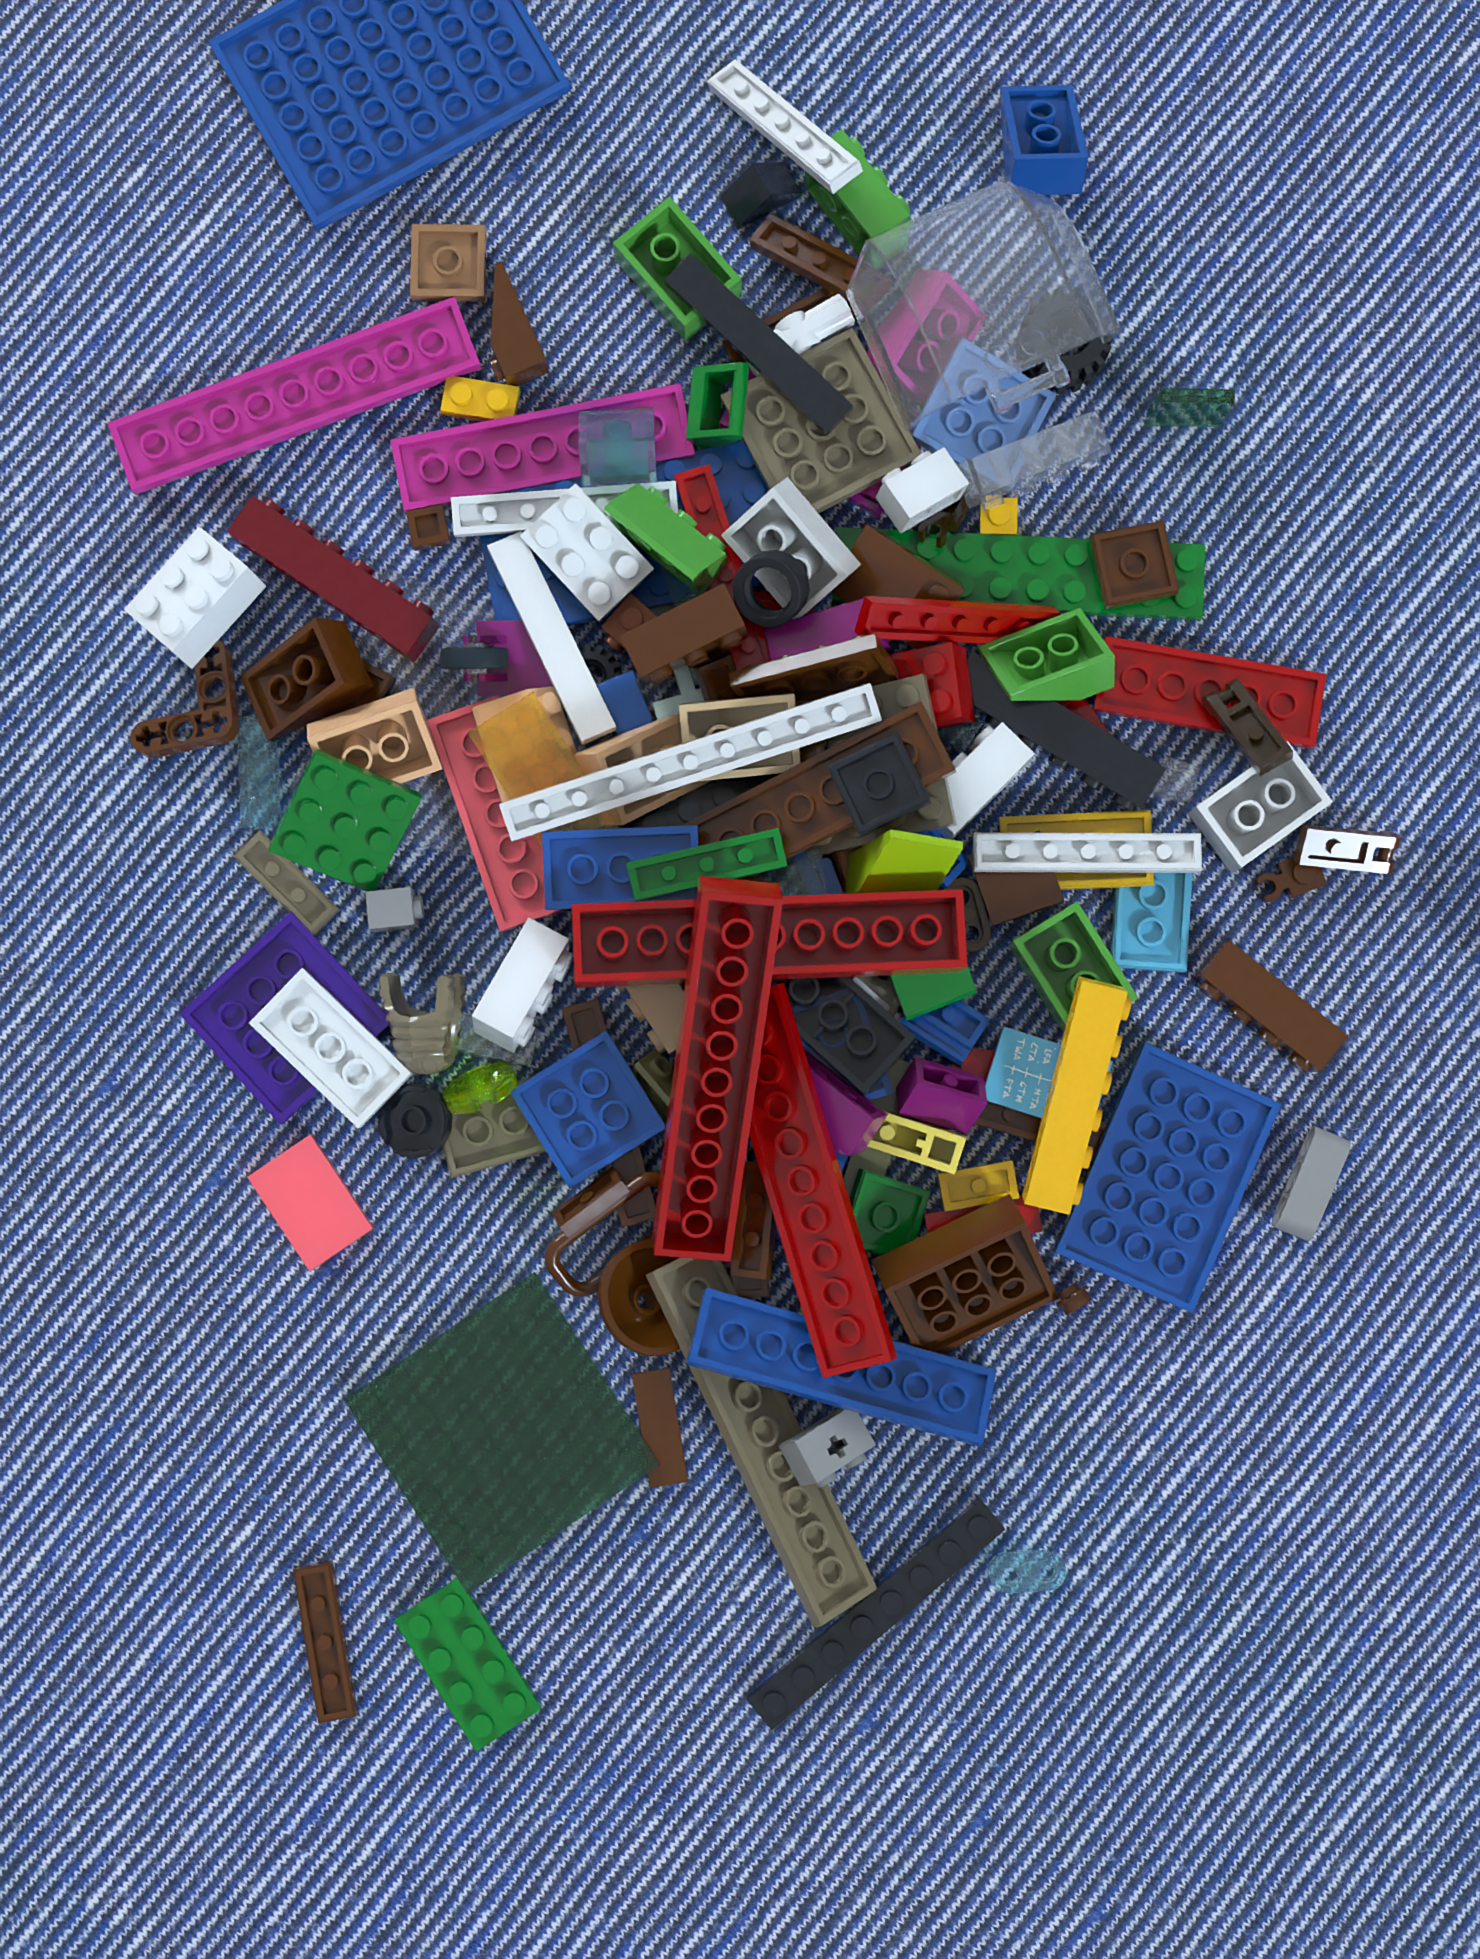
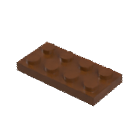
M876 634L858 635L849 641L834 645H821L812 651L797 655H783L778 660L760 665L750 664L741 670L730 672L729 678L730 686L739 698L794 694L797 701H815L867 683L875 686L899 680V672Z

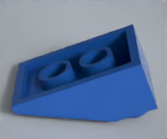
M1073 85L1000 87L1004 171L1009 196L1082 194L1089 157Z

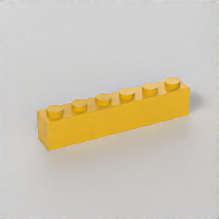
M1078 977L1022 1193L1024 1204L1070 1215L1072 1204L1079 1205L1083 1191V1183L1078 1182L1082 1168L1088 1169L1093 1152V1147L1088 1146L1092 1131L1098 1132L1102 1119V1110L1098 1109L1101 1094H1108L1112 1081V1073L1107 1072L1111 1057L1117 1058L1121 1047L1122 1036L1117 1035L1121 1020H1127L1131 1009L1132 999L1127 998L1128 991L1124 987Z

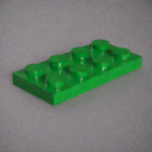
M460 1575L394 1619L395 1624L476 1752L542 1708L541 1702Z

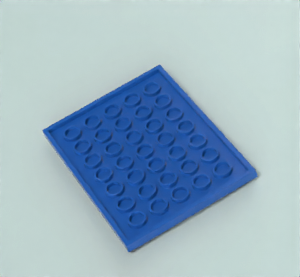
M282 0L208 41L317 232L571 91L570 83L521 0Z

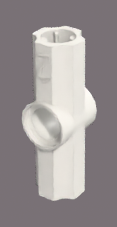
M837 294L805 313L803 311H796L789 314L775 326L773 331L800 355L853 326L855 320L846 300L840 294ZM749 364L750 370L756 377L761 375Z

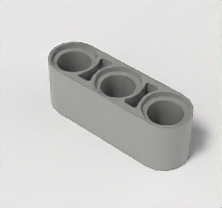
M1315 1125L1309 1130L1272 1218L1273 1227L1307 1242L1313 1238L1347 1159L1351 1146L1349 1140Z

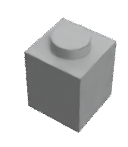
M404 887L365 892L369 930L378 933L419 928L418 918H424V904L422 896H416L414 889Z

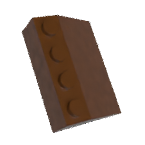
M1010 1194L871 1260L912 1345L939 1354H944L1059 1298L1029 1229Z

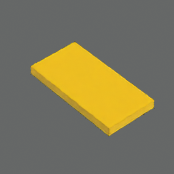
M1151 810L1000 817V833H1032L1038 830L1041 833H1152ZM1055 872L1061 890L1154 886V873Z

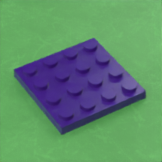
M293 912L286 915L179 1013L278 1123L282 1125L313 1098L319 1090L257 1032L249 1022L301 968L312 975L376 1038L390 1027L385 1021L387 1013Z

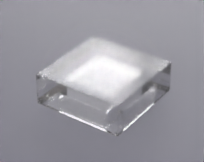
M1164 756L1160 765L1166 768V772L1152 794L1184 804L1190 803L1200 767Z

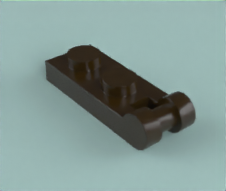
M1238 679L1225 684V689L1217 694L1213 691L1202 697L1203 704L1208 713L1217 719L1259 776L1293 759L1291 747ZM1231 702L1236 704L1229 709L1226 707Z

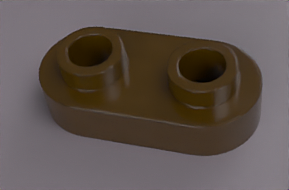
M954 879L945 890L963 889V892L967 894L968 902L964 904L965 929L972 927L977 931L976 940L970 941L966 939L967 952L980 951L988 944L991 937V928L980 888L971 879Z

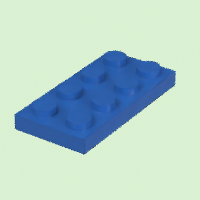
M698 825L542 832L545 910L572 909V904L634 902L626 862L698 846ZM698 887L640 901L692 900L697 897Z

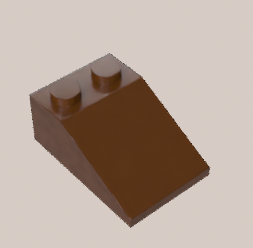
M866 523L850 549V552L861 565L831 592L847 603L872 595L957 601L964 591V587L956 578ZM902 640L915 649L928 647L931 642Z
M317 617L313 618L240 676L267 741L279 739L348 706L373 687L345 621Z

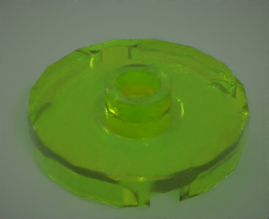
M488 1063L458 1076L444 1089L442 1097L451 1112L458 1114L474 1113L482 1109L481 1103L489 1100L491 1105L496 1104L508 1096L517 1085L516 1073L509 1063Z

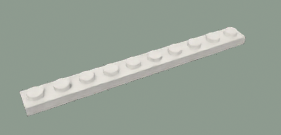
M867 683L502 802L499 806L510 839L514 841L882 721L871 683Z

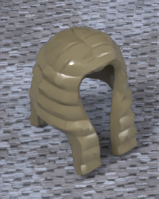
M391 972L380 976L379 984L381 989L379 995L385 1000L383 1002V1008L387 1013L385 1021L390 1025V1033L395 1038L392 1041V1046L397 1051L396 1057L409 1071L415 1074H434L446 1070L454 1063L457 1054L456 1045L459 1042L457 1034L461 1029L458 1021L462 1019V1009L466 1005L465 995L467 993L464 985L466 976L464 974L456 973L453 976L447 974L437 977L436 1007L434 1012L419 1011L409 1007L402 993L400 975Z

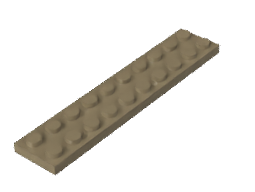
M679 1257L646 1274L686 1361L704 1289L707 1287L737 1296L721 1261ZM689 1365L812 1626H823L877 1590V1586L828 1484L821 1488H817L815 1484L800 1487L779 1448V1445L802 1431L784 1392Z

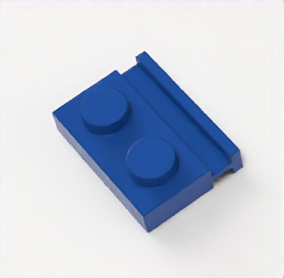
M959 1000L906 1021L903 1015L899 1022L914 1034L917 1040L956 1065L961 1066L991 1019Z

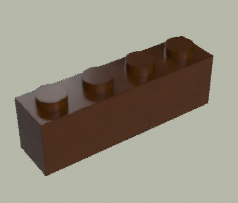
M1230 940L1218 947L1194 977L1201 984L1198 988L1204 995L1215 1002L1218 999L1223 1001L1230 1007L1228 1013L1235 1020L1243 1025H1247L1249 1022L1260 1031L1257 1036L1265 1044L1273 1049L1279 1046L1290 1055L1287 1058L1288 1062L1303 1073H1306L1307 1070L1311 1073L1321 1071L1348 1038L1346 1033Z

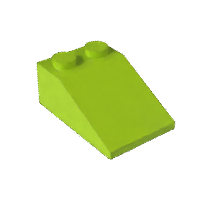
M890 829L848 855L845 894L938 890L963 850V842Z

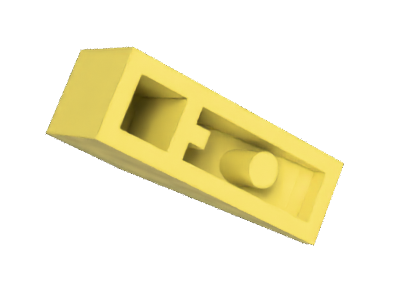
M883 1110L888 1116L867 1145L868 1147L955 1175L966 1142V1134Z

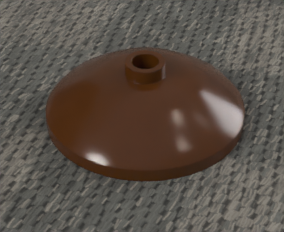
M651 1240L631 1244L621 1249L610 1259L600 1278L598 1303L604 1324L611 1335L622 1346L637 1354L662 1356L673 1353L681 1348L646 1274L679 1257L654 1255L653 1241ZM639 1296H642L645 1300L644 1308L638 1304Z

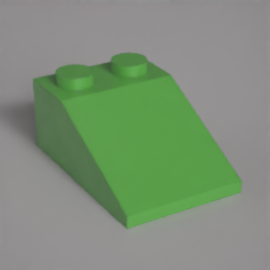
M1081 608L978 646L979 654L1011 701L1082 700L1114 687L1115 655Z

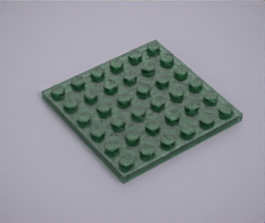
M537 1272L532 1273L343 1399L467 1594L660 1465L642 1437L638 1427Z

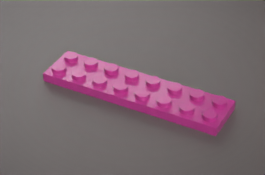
M681 383L390 440L405 514L406 511L441 504L443 507H450L451 497L498 494L695 456L693 443L686 439L688 417Z

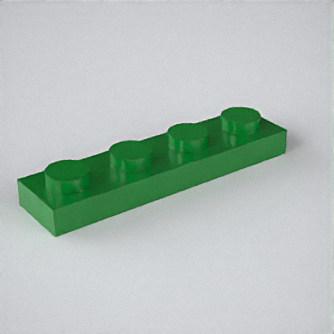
M779 828L626 862L634 902L697 888L699 876L736 879L788 866Z

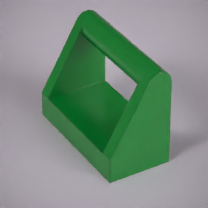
M736 362L693 367L686 439L700 449H707L712 447L722 448L742 439L749 364ZM733 381L728 428L719 429L720 395H722L723 386Z

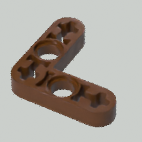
M220 639L194 666L199 710L138 723L133 728L130 736L131 744L136 751L148 758H157L225 744L237 736L240 724L232 653L230 648ZM213 648L219 651V653L215 654L213 657L214 666L206 658L207 656H210L212 654ZM216 681H223L225 685L223 694L215 699L209 698L208 689L210 685ZM219 718H223L227 721V724L221 725V731L218 732L212 726L218 725ZM201 722L205 724L207 728H203ZM185 723H191L193 726L191 737L185 741H178L177 731L179 727ZM152 732L159 738L152 739L148 747L143 741L149 739V733ZM163 736H166L167 739H168V741H166V740L163 739L162 737H163Z

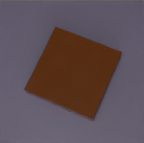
M1164 520L1090 535L1089 542L1104 610L1178 595L1179 588Z
M972 853V854H969L968 857H969V860H970V863H971V866H972V869H973V853ZM974 872L992 926L1064 902L1055 872Z

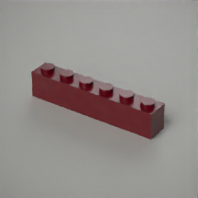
M252 495L228 528L227 533L238 544L414 663L439 629V625L432 617L435 612L418 599L412 604L403 598L402 595L405 592L392 581L386 579L384 583H381L372 577L375 571L361 560L356 558L352 563L344 558L342 555L345 551L333 541L326 538L322 543L313 536L315 531L302 520L297 518L294 523L283 516L286 511L271 499L267 498L263 503Z

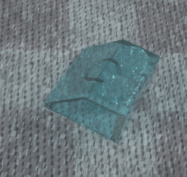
M653 408L579 412L578 445L582 486L597 487L615 484L657 483Z

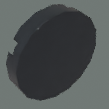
M408 1083L402 1085L379 1109L378 1127L381 1138L386 1145H390L396 1151L395 1153L402 1157L417 1159L432 1155L445 1145L451 1134L453 1116L448 1101L439 1090L429 1084Z

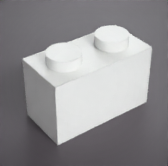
M944 447L933 454L930 451L920 454L912 461V466L903 471L900 468H896L881 480L883 484L875 498L900 534L958 501L970 484Z

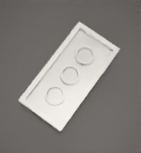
M303 968L249 1022L257 1032L357 1128H361L413 1074Z

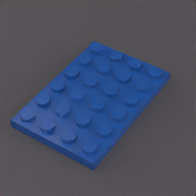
M1146 1042L1141 1043L1083 1178V1191L1079 1205L1072 1204L1070 1215H1067L1052 1251L1193 1313L1279 1112L1281 1103Z

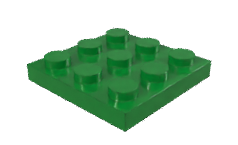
M315 748L269 844V852L365 891H376L422 799L421 793Z

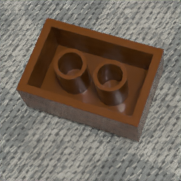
M723 583L620 635V638L640 678L646 684L652 682L655 686H658L673 679L676 676L674 670L684 665L692 669L707 662L710 659L708 653L720 647L723 652L739 646L744 642L742 636L748 634Z

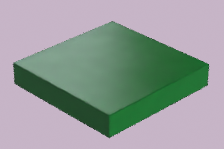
M859 1168L850 1196V1203L865 1251L882 1256L915 1240L931 1191Z

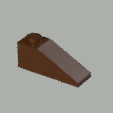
M502 261L495 264L491 327V348L494 358L490 359L489 363L497 381L504 379L507 385L520 386L549 373L543 351Z

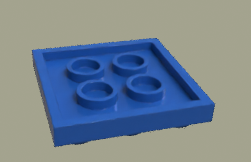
M608 1031L601 1033L509 1091L569 1189L666 1129V1124Z

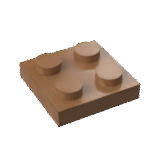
M412 224L410 297L412 301H443L455 296L457 302H485L487 243L485 225Z

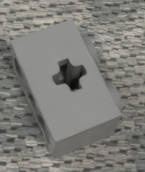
M838 1408L779 1445V1448L800 1487L815 1484L817 1488H821L837 1478L835 1471L843 1466L846 1469H850L867 1459L864 1453L876 1444L859 1413Z

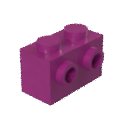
M918 1057L913 1059L896 1087L898 1114L966 1134L969 1133L987 1105L984 1077Z

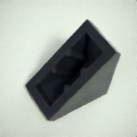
M785 162L752 163L721 195V200L739 230L801 197L802 192Z

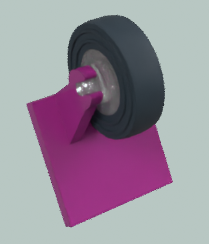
M522 620L476 621V635H462L463 647L444 648L440 651L441 668L463 669L464 682L478 681V697L507 696L526 689L553 687Z

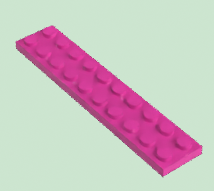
M454 296L113 420L107 424L131 490L137 495L444 383L447 378L453 376L460 377L482 368Z

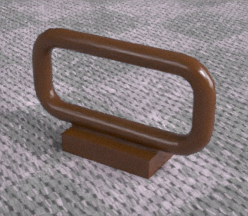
M612 1166L552 1212L562 1232L548 1244L544 1253L545 1266L551 1276L567 1293L577 1297H584L598 1292L600 1278L605 1268L587 1281H576L559 1260L561 1252L642 1189L649 1186L658 1188L659 1172H642L634 1176L627 1183H624L621 1176ZM652 1232L640 1241H653Z

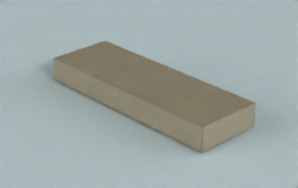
M259 830L233 857L289 913L293 912L310 932L315 935L340 909L292 861L270 853L269 844L271 840Z

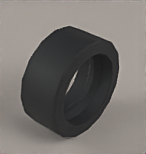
M779 550L763 551L753 556L736 573L733 583L734 601L741 614L750 622L762 627H779L789 622L806 605L810 592L808 575L802 564L791 554ZM763 567H771L778 570L786 577L791 586V600L786 607L780 610L764 607L756 599L752 591V577L756 571Z

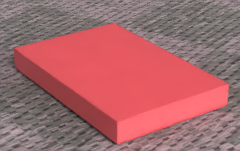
M313 1134L308 1135L247 1177L309 1271L314 1270L374 1229V1226Z

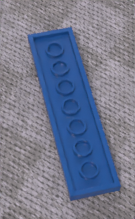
M707 1287L702 1294L686 1365L978 1447L984 1442L997 1371L893 1341L897 1354L895 1360L822 1378L804 1315Z

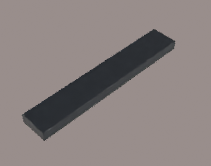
M691 253L664 280L665 285L826 436L853 410V405Z

